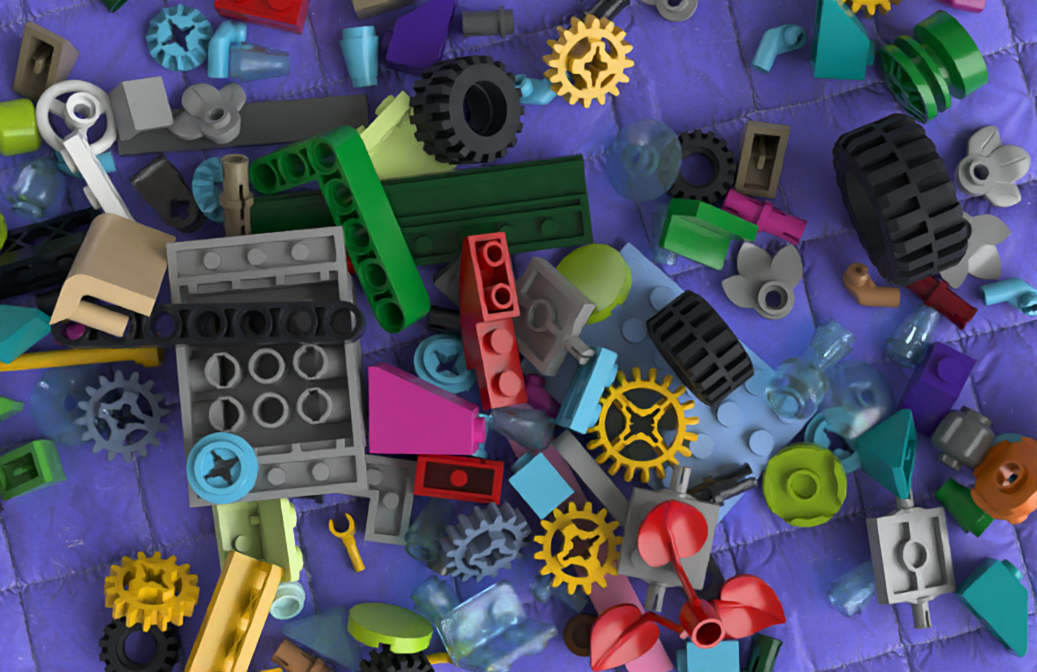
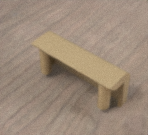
M112 213L98 215L91 222L62 286L49 324L52 325L67 318L122 338L129 316L84 301L81 298L84 295H90L150 317L168 265L166 243H174L176 237Z

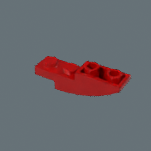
M505 232L464 237L460 263L459 304L467 370H476L483 410L528 402L512 321V318L521 315Z

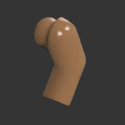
M857 262L848 266L847 270L843 273L844 287L859 305L898 308L900 302L899 287L876 286L867 273L868 267L863 263Z

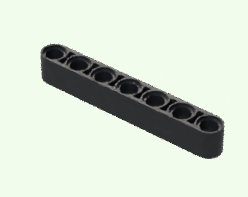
M347 301L154 304L150 317L118 305H98L129 316L131 326L130 331L125 337L116 339L112 334L85 325V331L82 336L72 340L67 334L69 319L66 318L50 326L56 341L62 345L77 349L350 344L359 340L365 332L366 319L356 305ZM350 311L356 316V327L349 334H337L333 327L334 318L340 312ZM297 312H307L311 317L310 329L303 335H293L289 330L290 318ZM252 313H262L266 319L264 331L258 336H248L244 328L245 320ZM171 314L175 319V330L169 337L160 338L156 333V322L163 315ZM208 314H217L221 321L220 330L212 337H204L200 330L201 320Z

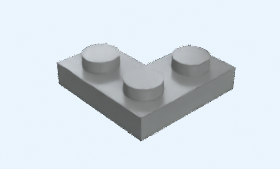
M365 454L368 490L340 492L339 494L370 498L364 540L407 546L414 500L413 492L417 461Z

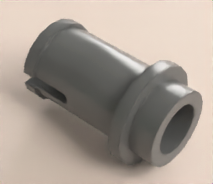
M500 6V10L462 11L464 38L501 35V39H506V35L514 34L513 9L505 10L504 6Z

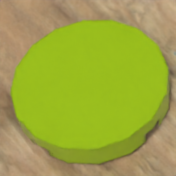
M592 243L579 247L565 256L556 267L565 278L596 305L585 325L604 321L611 316L612 313L610 311L617 304L621 306L627 299L632 285L631 268L622 255L607 244Z
M797 442L783 447L770 459L762 476V493L768 508L774 514L776 513L780 518L784 519V522L792 526L814 527L826 523L840 510L847 495L848 478L842 462L831 450L817 443Z
M362 603L355 605L349 610L347 631L357 641L369 647L378 648L379 642L390 645L389 651L402 654L416 653L426 649L432 638L433 626L424 616L410 609L385 603Z

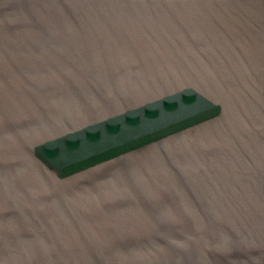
M582 153L379 179L416 267L452 261L462 252L464 237L505 232L509 254L594 243ZM320 187L254 196V203L250 206L252 235L336 226Z

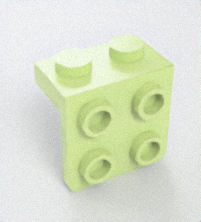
M403 90L396 98L393 95H389L375 110V114L378 117L367 129L363 125L356 129L365 144L378 178L387 179L454 170L458 165H449V163L436 161L435 155H428L423 150L425 143L423 141L417 142L414 133L417 131L416 125H411L409 115H413V107L409 106L410 97Z
M288 498L212 505L221 571L229 550L262 562L285 568L280 583L299 580V571L303 567V558L299 546L295 545L293 528L296 526L297 517L294 505L289 502Z

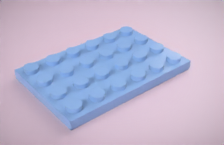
M628 242L619 252L631 268L632 285L628 297L621 306L617 304L610 311L612 315L604 321L584 325L579 336L580 339L588 346L604 347L617 353L618 356L615 364L618 365L617 371H623L627 382L632 381L631 372L633 367L640 368L641 380H647L649 369L655 368L657 369L656 383L661 384L663 378L670 374L673 376V380L667 389L673 392L681 385L686 388L685 393L677 399L680 404L688 400L694 401L695 406L684 410L685 418L698 417L699 423L686 425L685 432L695 433L698 435L697 441L683 439L681 445L692 452L690 457H684L678 452L673 457L682 467L684 465L692 468L687 489L703 483L702 478L708 475L715 478L746 462L751 467L753 473L738 479L737 483L749 477H755L757 480L765 471L770 459L788 445L818 409L741 341L740 343L752 361L754 376L714 407H710L698 400L662 357L650 339L646 328V321L682 294L684 290ZM568 353L555 376L543 375L526 357L521 362V368L524 375L529 373L541 375L546 381L544 390L562 405L579 362ZM616 377L612 383L614 388L619 386ZM643 389L622 393L628 401H631L633 405L640 409H648L662 398L652 391ZM603 390L601 396L605 398L608 393ZM613 402L607 411L605 419V430L609 442L615 439L624 427V418ZM626 408L632 416L629 422L633 424L629 425L631 431L623 439L626 440L630 435L642 432L646 436L649 435L655 442L649 434L651 427H648V425H652L650 418L657 413V410L650 415L639 418ZM671 408L661 416L657 423L658 433L667 446L670 445L675 432V419ZM592 432L591 434L597 439L596 432ZM640 440L631 442L618 452L622 456L634 461H647L658 456L652 448ZM667 462L662 464L666 472L664 479H659L656 476L654 468L649 469L650 479L647 484L653 490L670 488L673 469ZM634 469V473L640 477V470ZM744 493L723 501L724 506L720 507L717 524Z

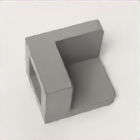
M161 76L123 81L108 93L121 141L130 140L139 132L167 128L174 123Z

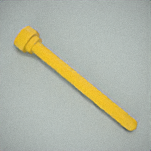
M75 348L22 353L9 364L0 361V372L134 360L135 364H143L145 368L160 367L164 364V348Z

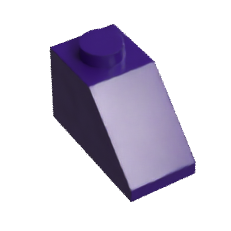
M431 0L398 18L394 31H386L381 47V54L386 55L385 61L388 69L422 78L421 72L425 68L433 67V63L442 60L458 0Z
M939 341L927 344L893 415L902 409H911L916 432L930 438L939 423L959 398L977 360Z

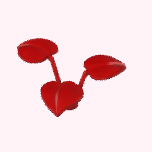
M676 499L665 500L652 508L644 517L637 532L636 543L641 558L649 566L660 567L672 561L674 570L689 598L681 607L679 616L681 624L679 625L653 611H648L642 615L639 608L634 604L623 603L614 605L603 611L592 625L590 631V667L593 672L604 671L639 658L648 652L658 640L660 630L656 623L677 632L681 639L689 636L698 648L709 649L718 645L723 638H744L767 627L786 623L784 610L773 589L763 579L752 574H740L727 579L720 587L719 599H713L710 603L699 599L679 558L691 557L700 551L708 537V524L703 514L696 507Z

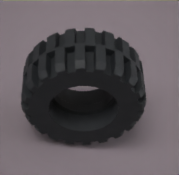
M893 113L842 134L832 149V155L834 156L832 161L837 175V185L841 190V198L849 213L851 224L859 236V241L863 249L868 253L873 266L877 267L882 278L886 279L891 285L905 287L958 265L968 248V241L965 238L967 228L962 218L964 214L961 204L957 200L953 181L950 180L944 161L939 157L936 146L931 138L926 136L923 127L920 124H916L915 119L911 116Z

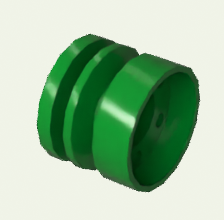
M938 10L916 24L913 28V39L908 35L901 34L893 41L894 45L887 43L876 52L880 72L890 91L906 112L917 122L923 124L935 118L937 111L943 113L950 108L951 96L962 100L988 82L987 67L977 45L958 20L946 11Z

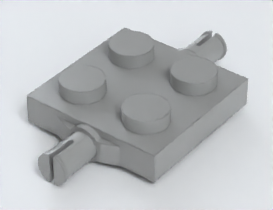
M533 257L524 274L517 280L514 278L521 316L512 318L518 351L543 375L555 376L568 353L577 359L581 365H585L592 360L589 356L593 357L594 351L579 336L596 305L546 259Z
M673 465L674 469L669 489L654 491L633 487L616 572L617 574L640 578L649 584L643 608L650 611L652 609L655 612L662 611L666 587L682 586L672 561L660 567H651L641 558L637 549V532L642 520L652 508L665 500L676 499L696 507L706 519L708 537L703 547L691 557L679 558L693 589L702 590L720 505L715 502L696 499L686 493L692 468L684 465L683 467L681 465Z
M910 487L908 499H899L895 496L897 509L884 516L867 518L866 524L878 604H894L899 602L911 604L914 629L933 627L928 601L933 600L939 594L956 591L944 507L925 509L914 507L912 488Z

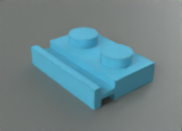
M588 346L594 351V356H589L592 360L585 365L578 363L554 424L584 435L588 427L592 428L596 424L601 412V404H598L602 392L604 388L611 386L618 370V365L615 364L618 354L604 347Z

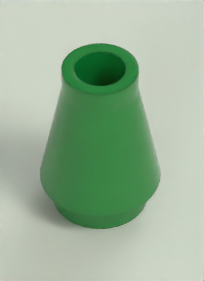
M951 477L934 495L966 534L970 531L978 538L994 521V518L990 517L974 502L971 490L957 483Z

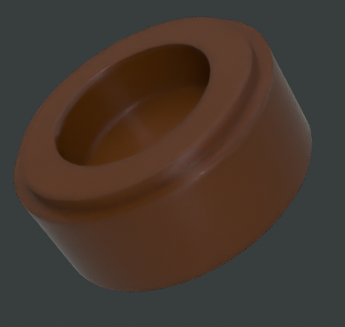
M579 613L567 621L563 637L567 648L575 655L582 657L590 656V631L597 618L595 615Z

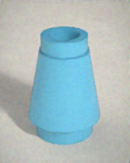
M374 26L342 29V40L338 42L350 79L352 80L353 88L378 85L380 36L375 35Z

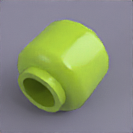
M28 98L0 102V154L3 156L34 152L39 150L42 145V136L36 124V109L33 102Z

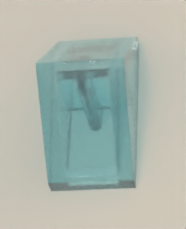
M346 603L291 620L284 624L281 633L354 672L360 669L359 663L362 661L363 656L358 641L347 631L349 610Z

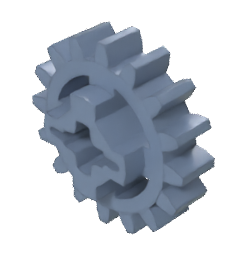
M121 370L115 371L114 381L110 383L103 375L99 376L100 388L96 390L87 386L84 390L91 397L88 402H77L76 405L80 409L85 410L84 417L75 419V424L86 425L87 431L80 436V439L85 441L92 438L95 443L92 446L91 452L96 454L104 448L107 450L106 460L111 462L117 453H121L124 462L128 463L131 461V452L136 451L142 458H145L147 456L145 445L149 443L159 447L161 443L154 435L157 431H168L169 428L165 424L160 423L161 416L170 414V409L159 408L158 402L165 397L164 393L153 395L150 392L154 381L151 379L143 385L139 384L138 372H133L129 380H124ZM122 388L119 399L110 404L98 402L108 391ZM138 393L147 401L151 416L142 414L136 403ZM123 404L129 406L128 414L133 415L135 419H139L142 422L124 423L122 429L116 427L117 420L112 418L111 415L103 413V410H121ZM94 417L103 419L109 429L107 441L96 430ZM136 429L147 431L138 441L129 445H123L126 435Z
M490 502L486 509L474 506L472 515L467 517L460 514L457 516L459 524L448 525L445 528L449 536L439 539L442 549L438 552L452 577L459 575L461 581L465 582L473 575L475 581L480 582L483 576L497 577L498 569L501 567L508 570L511 569V560L523 558L524 554L520 548L530 546L531 542L528 536L532 534V531L518 507L512 509L508 502H505L499 509L495 502Z

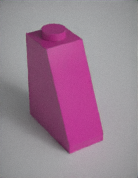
M376 362L368 367L369 453L473 455L479 449V443H485L486 420L485 417H479L478 405L386 362Z

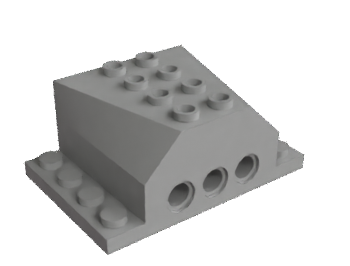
M342 226L166 243L171 304L347 301L357 306L355 279L347 271L344 229ZM343 311L337 314L333 321L335 332L341 335L352 332L357 322L355 314L350 311ZM258 312L249 315L244 324L248 336H258L266 327V319L262 313ZM297 312L289 320V330L293 335H303L311 327V317L307 312ZM214 313L203 317L200 323V330L204 337L214 336L221 327L220 318ZM173 317V326L175 330L176 323ZM360 339L350 344L175 347L186 464L194 445L205 436L213 433L227 432L238 435L255 450L259 465L255 486L242 499L232 503L368 490L364 447H369V425ZM213 451L217 467L212 470L211 474L206 476L207 479L223 476L226 481L229 480L231 485H233L230 469L235 466L234 463L238 462L239 458L223 460L221 456H217L216 452ZM187 478L190 508L221 505L208 502L197 495Z

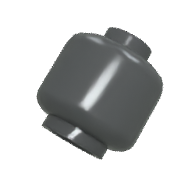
M962 406L960 411L956 409L949 410L931 437L932 446L939 452L936 460L957 472L961 466L972 469L978 467L995 440V434L990 429L992 422L982 414L966 406Z

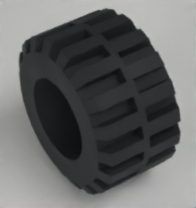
M473 55L440 60L433 63V67H427L421 72L423 79L416 80L413 86L416 95L410 97L409 106L413 107V115H409L410 124L416 125L417 131L414 133L417 142L423 141L425 143L423 150L428 155H435L436 161L449 163V165L488 163L495 161V158L504 157L508 154L507 148L515 146L518 141L515 134L521 133L523 123L520 122V115H524V106H520L519 100L523 95L520 88H515L516 78L513 73H505L506 65L500 61L493 62V57ZM465 95L469 101L471 108V120L469 126L466 123L463 113V101Z
M685 290L646 321L648 335L657 350L684 385L702 403L714 407L754 376L752 361L746 350L720 315L700 295L690 290Z

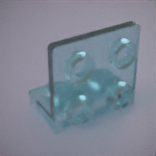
M502 579L433 620L454 666L470 672H507L512 668L511 662L523 655L529 656L542 651L548 646L547 640L558 634L555 625L527 618L510 580Z

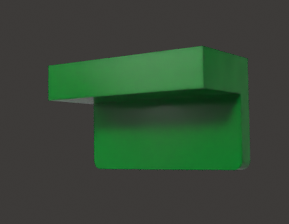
M671 198L659 240V247L711 269L721 270L730 240L754 242L759 226L700 200Z

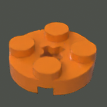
M1020 437L1023 441L1010 443L1007 439L998 442L989 448L980 465L974 468L973 475L977 480L975 490L971 487L972 499L977 506L994 519L1006 520L1010 524H1019L1027 518L1029 513L1037 508V441L1029 437ZM1014 473L1018 477L1010 484L1008 478Z

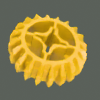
M633 367L631 372L632 381L627 382L625 374L620 370L616 374L619 386L614 388L611 384L609 388H604L608 394L605 398L601 396L598 404H601L599 418L592 428L588 427L586 433L596 432L597 439L589 441L586 447L588 450L595 449L598 446L602 447L604 452L595 458V462L602 464L608 457L611 458L614 462L608 469L610 475H615L620 466L626 467L624 472L625 481L631 482L634 469L640 470L641 482L648 483L650 479L649 469L654 468L656 476L659 479H664L666 472L662 464L667 462L672 469H674V464L680 465L673 457L676 452L684 457H690L692 452L681 444L683 439L697 441V434L685 431L686 425L698 424L699 418L695 416L685 418L684 410L693 408L695 403L693 400H688L680 404L677 398L686 391L683 385L677 387L673 392L667 389L672 383V375L667 374L661 384L655 382L657 369H649L647 380H641L640 368ZM643 389L652 391L662 398L650 408L640 409L633 405L631 401H628L622 393ZM613 402L624 418V427L620 434L609 442L605 430V419L607 411ZM626 408L639 418L650 415L657 410V413L650 418L652 425H648V427H651L649 434L655 442L649 435L646 436L642 432L630 435L626 440L623 439L631 431L629 425L633 424L629 422L632 416ZM671 408L675 419V432L670 445L667 446L658 433L657 423L661 416ZM640 440L652 448L658 456L647 461H634L622 456L618 452L631 442Z

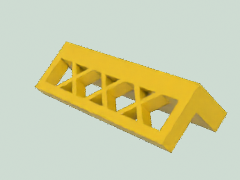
M229 550L183 672H247L285 568Z

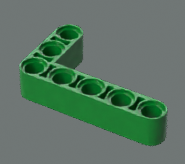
M348 125L338 126L282 146L251 162L249 166L250 182L259 193L264 195H272L317 180L336 226H342L344 229L345 248L375 318L385 331L399 333L428 314L430 300L365 144L360 134L353 127Z

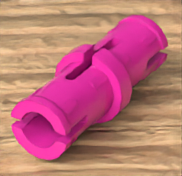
M729 188L720 208L759 226L758 233L765 231L793 245L798 244L807 224L806 220L789 215L773 207L774 203L765 200L763 203L743 195L732 188Z

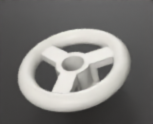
M64 80L55 83L44 91L37 102L35 111L37 128L46 143L59 153L65 149V146L62 143L63 140L51 128L48 119L49 111L63 118L72 132L80 128L86 140L88 128L94 125L99 115L105 113L107 127L104 135L95 143L89 144L95 155L106 151L117 138V125L109 96L105 91L92 83L82 80ZM77 92L69 97L66 104L56 99L62 94ZM74 112L81 113L85 119L76 117Z

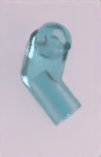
M538 574L535 576L536 581L529 586V593L541 603L546 602L553 595L578 615L590 600L577 587L573 594H567L565 582H562L556 588L550 586L551 580L554 577L553 574Z

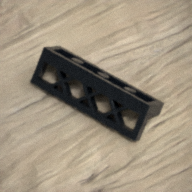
M92 206L7 231V238L2 248L7 247L8 249L0 255V300L65 282L88 230L74 234L71 232L77 226L91 224L94 218L101 215L100 210H95ZM49 236L43 243L30 245L36 238Z

